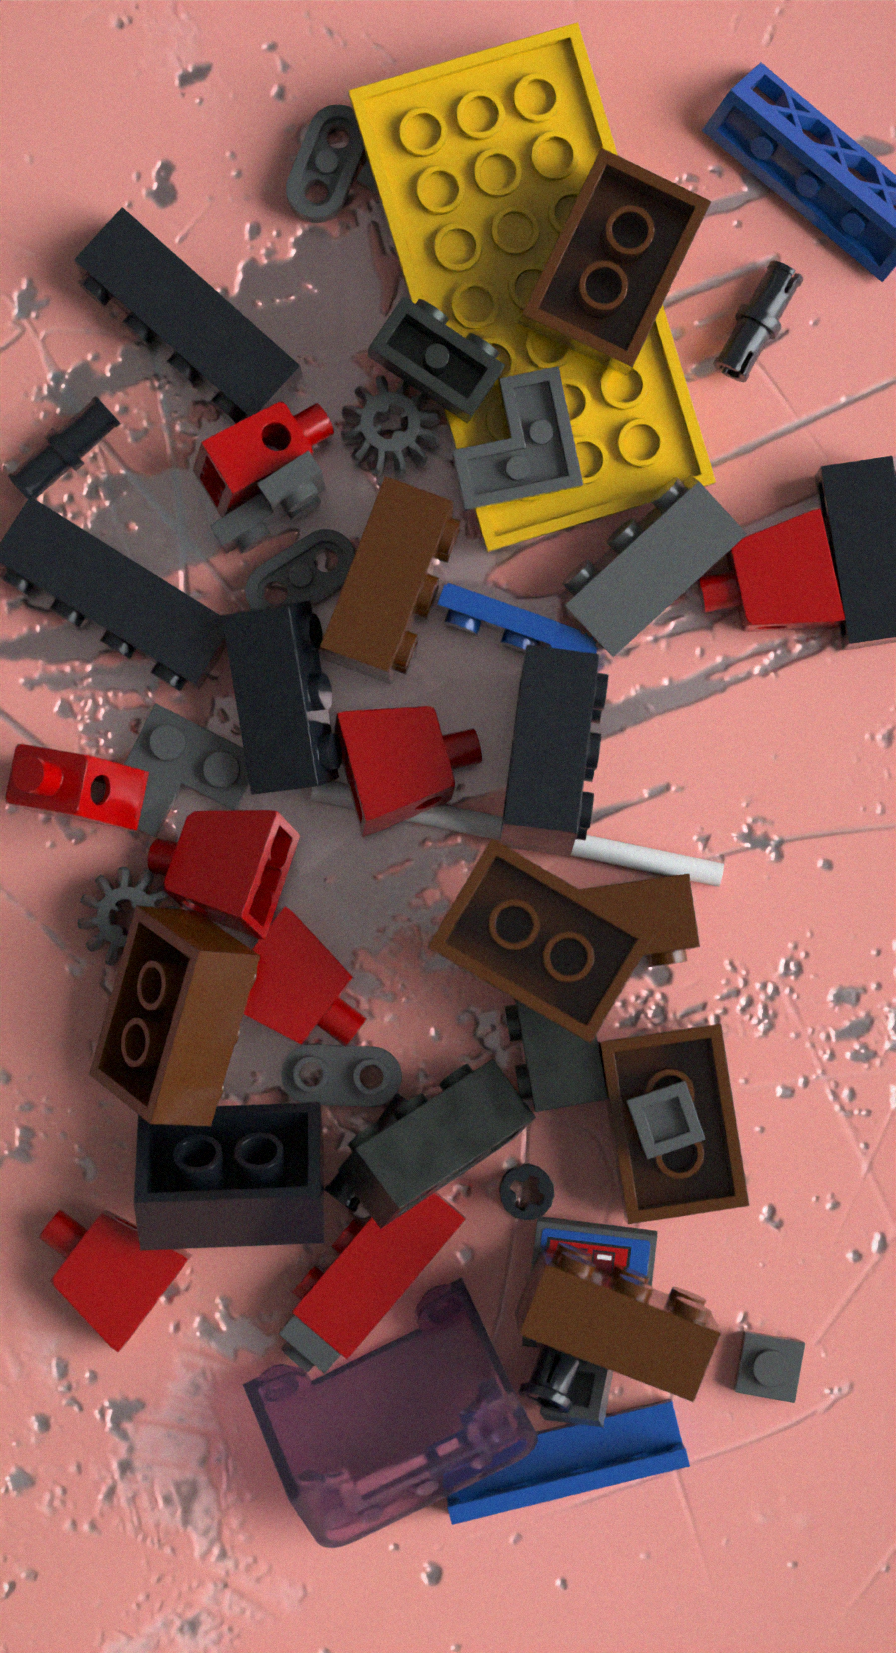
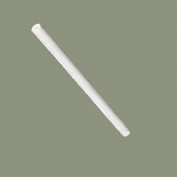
M331 781L317 787H312L310 801L355 810L348 784ZM443 804L405 820L500 841L502 817ZM586 835L585 841L575 840L570 855L665 876L689 874L690 881L720 887L724 870V863Z

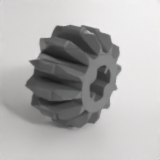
M384 375L377 376L376 390L378 395L373 397L362 386H358L354 390L355 397L364 407L363 409L355 406L343 407L342 417L348 422L357 425L342 430L341 438L343 443L361 442L351 454L352 461L355 464L364 462L373 454L375 457L372 462L371 471L374 476L380 477L382 475L386 461H394V472L400 478L406 476L405 457L409 456L420 467H424L427 464L428 458L418 444L427 447L439 446L440 436L434 431L425 428L440 423L441 414L439 410L433 409L421 411L428 404L430 398L420 391L411 398H408L410 385L402 379L398 381L396 392H388L386 377ZM391 414L400 416L401 427H408L405 432L395 431L391 439L382 437L380 425L374 427L377 421L387 422Z
M127 867L118 868L119 888L117 889L113 887L109 879L100 875L95 879L97 887L106 895L102 901L88 894H84L81 898L83 905L97 909V916L78 919V927L86 930L99 928L100 933L90 938L86 943L87 949L91 952L101 949L108 942L111 943L105 955V963L107 965L115 966L118 963L128 936L126 927L115 925L114 922L116 911L124 913L120 906L131 901L133 909L136 906L159 907L158 904L170 896L164 891V885L159 886L150 895L148 894L154 879V873L149 870H144L140 874L135 888L132 887V875ZM174 906L165 907L172 909H180L179 907Z

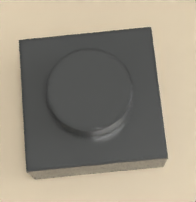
M685 1080L626 1100L646 1159L706 1140Z
M294 1314L279 1332V1335L287 1341L281 1348L282 1351L306 1372H309L315 1365L325 1374L341 1355Z
M744 1330L733 1390L737 1393L795 1403L805 1342Z
M588 1362L586 1365H580L568 1396L572 1402L570 1411L568 1413H559L541 1407L540 1414L545 1420L603 1427L613 1371ZM557 1365L556 1368H555V1371H554V1373H553V1376H552V1378H551L550 1383L552 1382V1380H553V1378H554V1375H555V1372H556V1370H557L558 1365Z

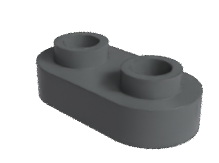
M336 104L321 109L312 118L286 183L289 206L304 221L311 223L329 221L338 215L345 204L365 154L351 107ZM333 132H345L350 138L348 144L343 148L330 146L327 140ZM311 186H323L328 191L327 197L319 203L309 201L305 194Z
M320 529L308 534L257 567L247 580L245 594L250 609L308 600L311 601L312 607L343 587L355 556L351 542L340 532L331 529ZM323 552H331L338 558L336 568L330 572H322L315 566L317 556ZM273 584L285 586L288 590L286 600L281 604L269 603L265 598V593L269 586Z
M307 1044L294 1049L286 1057L282 1066L281 1078L287 1093L301 1103L320 1102V1105L376 1107L389 1102L396 1095L401 1085L402 1072L397 1059L383 1048ZM306 1063H316L323 1071V1078L316 1086H308L300 1078V1070ZM367 1065H375L383 1073V1081L377 1088H367L360 1081L361 1070Z

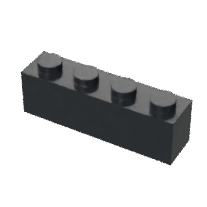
M123 207L74 259L79 272L83 275L78 281L81 288L101 306L105 307L111 300L128 316L122 321L123 325L146 346H149L156 340L172 355L166 363L187 383L193 386L200 379L216 394L210 402L232 423L236 424L242 419H246L280 402L303 377L301 366Z
M31 496L0 542V566L4 568L0 574V579L27 596H30L34 588H37L53 598L54 602L49 608L52 612L78 628L81 627L85 619L105 631L100 639L103 644L129 660L135 651L139 652L156 663L150 673L180 692L186 683L200 690L227 647L221 615Z

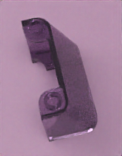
M462 1277L449 1284L435 1286L424 1294L414 1312L419 1326L418 1329L325 1375L311 1380L307 1372L301 1367L279 1364L266 1369L259 1377L243 1384L288 1500L315 1541L322 1547H343L362 1539L520 1461L535 1448L538 1442L536 1430Z

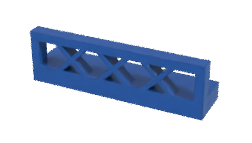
M760 62L730 89L702 131L883 282L896 268V210L893 205L896 206V175ZM755 87L759 88L770 99H772L776 103V105L768 104L758 94H756L753 91V89ZM802 130L810 131L821 141V144L812 141ZM848 168L855 169L866 178L867 182L860 181L849 172Z
M671 1399L606 1414L603 1427L570 1423L437 1456L452 1525L690 1467Z

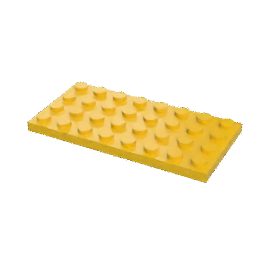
M578 22L348 90V97L410 301L416 304L418 299L425 300L449 318L445 325L465 338L469 333H473L492 345L499 352L496 359L505 365L499 378L559 367L583 486L474 509L486 552L488 553L650 504L654 495L665 484L676 477L683 482L689 475H692L704 487L715 484V476L663 305L634 366L627 375L518 324L600 149L603 148L618 155ZM499 378L468 424L443 408L455 450L510 438L498 384Z

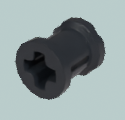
M525 1163L518 1167H512L508 1169L501 1179L499 1186L501 1202L506 1211L513 1217L522 1220L537 1219L544 1215L551 1207L554 1199V1186L547 1173L539 1166ZM530 1175L538 1178L536 1188L543 1194L542 1199L538 1203L529 1200L523 1208L515 1205L517 1195L510 1189L514 1180L525 1182Z
M537 1342L536 1346L540 1349L529 1381L520 1385L518 1394L525 1400L545 1409L559 1413H568L572 1406L568 1396L580 1365H586L588 1361ZM558 1365L557 1370H556L555 1375H554V1378H553L552 1382L550 1383L551 1378H552V1376H553V1373H554V1371H555V1368H556V1366Z

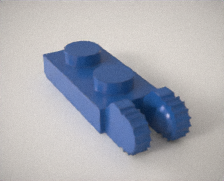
M451 583L444 584L437 603L436 610L447 613L444 620L445 624L472 634H478L480 626L501 632L503 636L500 643L525 652L526 645L596 653L599 649L596 647L597 641L593 640V636H588L587 632L582 634L579 629Z

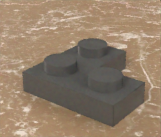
M559 367L499 378L498 384L510 438L452 451L464 511L583 486Z
M309 450L257 483L260 494L210 525L213 534L226 554L237 547L242 554L252 550L271 536V532L267 527L286 515L289 516L291 521H295L321 503L318 494L326 490L323 473Z
M156 703L124 763L126 766L149 772L138 829L155 838L183 785L232 810L238 809L250 786L243 747Z

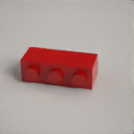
M435 1192L382 1229L379 1228L372 1217L363 1226L353 1219L331 1245L339 1255L323 1272L314 1265L291 1292L300 1300L293 1308L292 1313L348 1360L466 1220L465 1216L439 1193Z

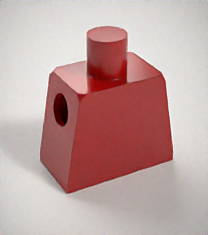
M280 401L202 441L193 472L219 515L223 518L260 494L257 483L308 450L313 455L312 446L332 436L334 428L320 404L315 403L293 416L287 405ZM265 445L273 446L276 449H278V451H273L267 448Z
M821 508L808 511L742 538L726 553L729 571L700 577L697 580L704 613L737 606L742 629L746 632L826 629L839 627L845 621Z
M434 707L368 709L337 713L334 733L339 738L341 744L342 763L362 837L372 835L429 809L447 803L452 799L455 789V779L452 770L482 763L480 742L475 729L471 728L442 735Z
M18 744L13 755L5 800L7 804L40 814L137 831L149 772L94 756ZM93 781L106 784L105 795L99 803H94L91 799L90 789Z
M274 810L194 811L186 817L178 841L158 838L152 842L148 851L147 864L149 871L166 876L164 891L185 910H196L213 922L257 939L265 940L301 835L278 811Z
M285 906L270 925L266 939H259L252 948L253 951L260 955L257 966L256 980L250 990L244 1015L299 1044H304L318 1026L346 1047L367 1020L365 1016L340 998L354 977L303 921Z
M60 1209L38 1237L66 1259L50 1282L116 1352H119L126 1345L192 1256L184 1249L140 1250L137 1225L108 1210L103 1211L91 1227L87 1229Z

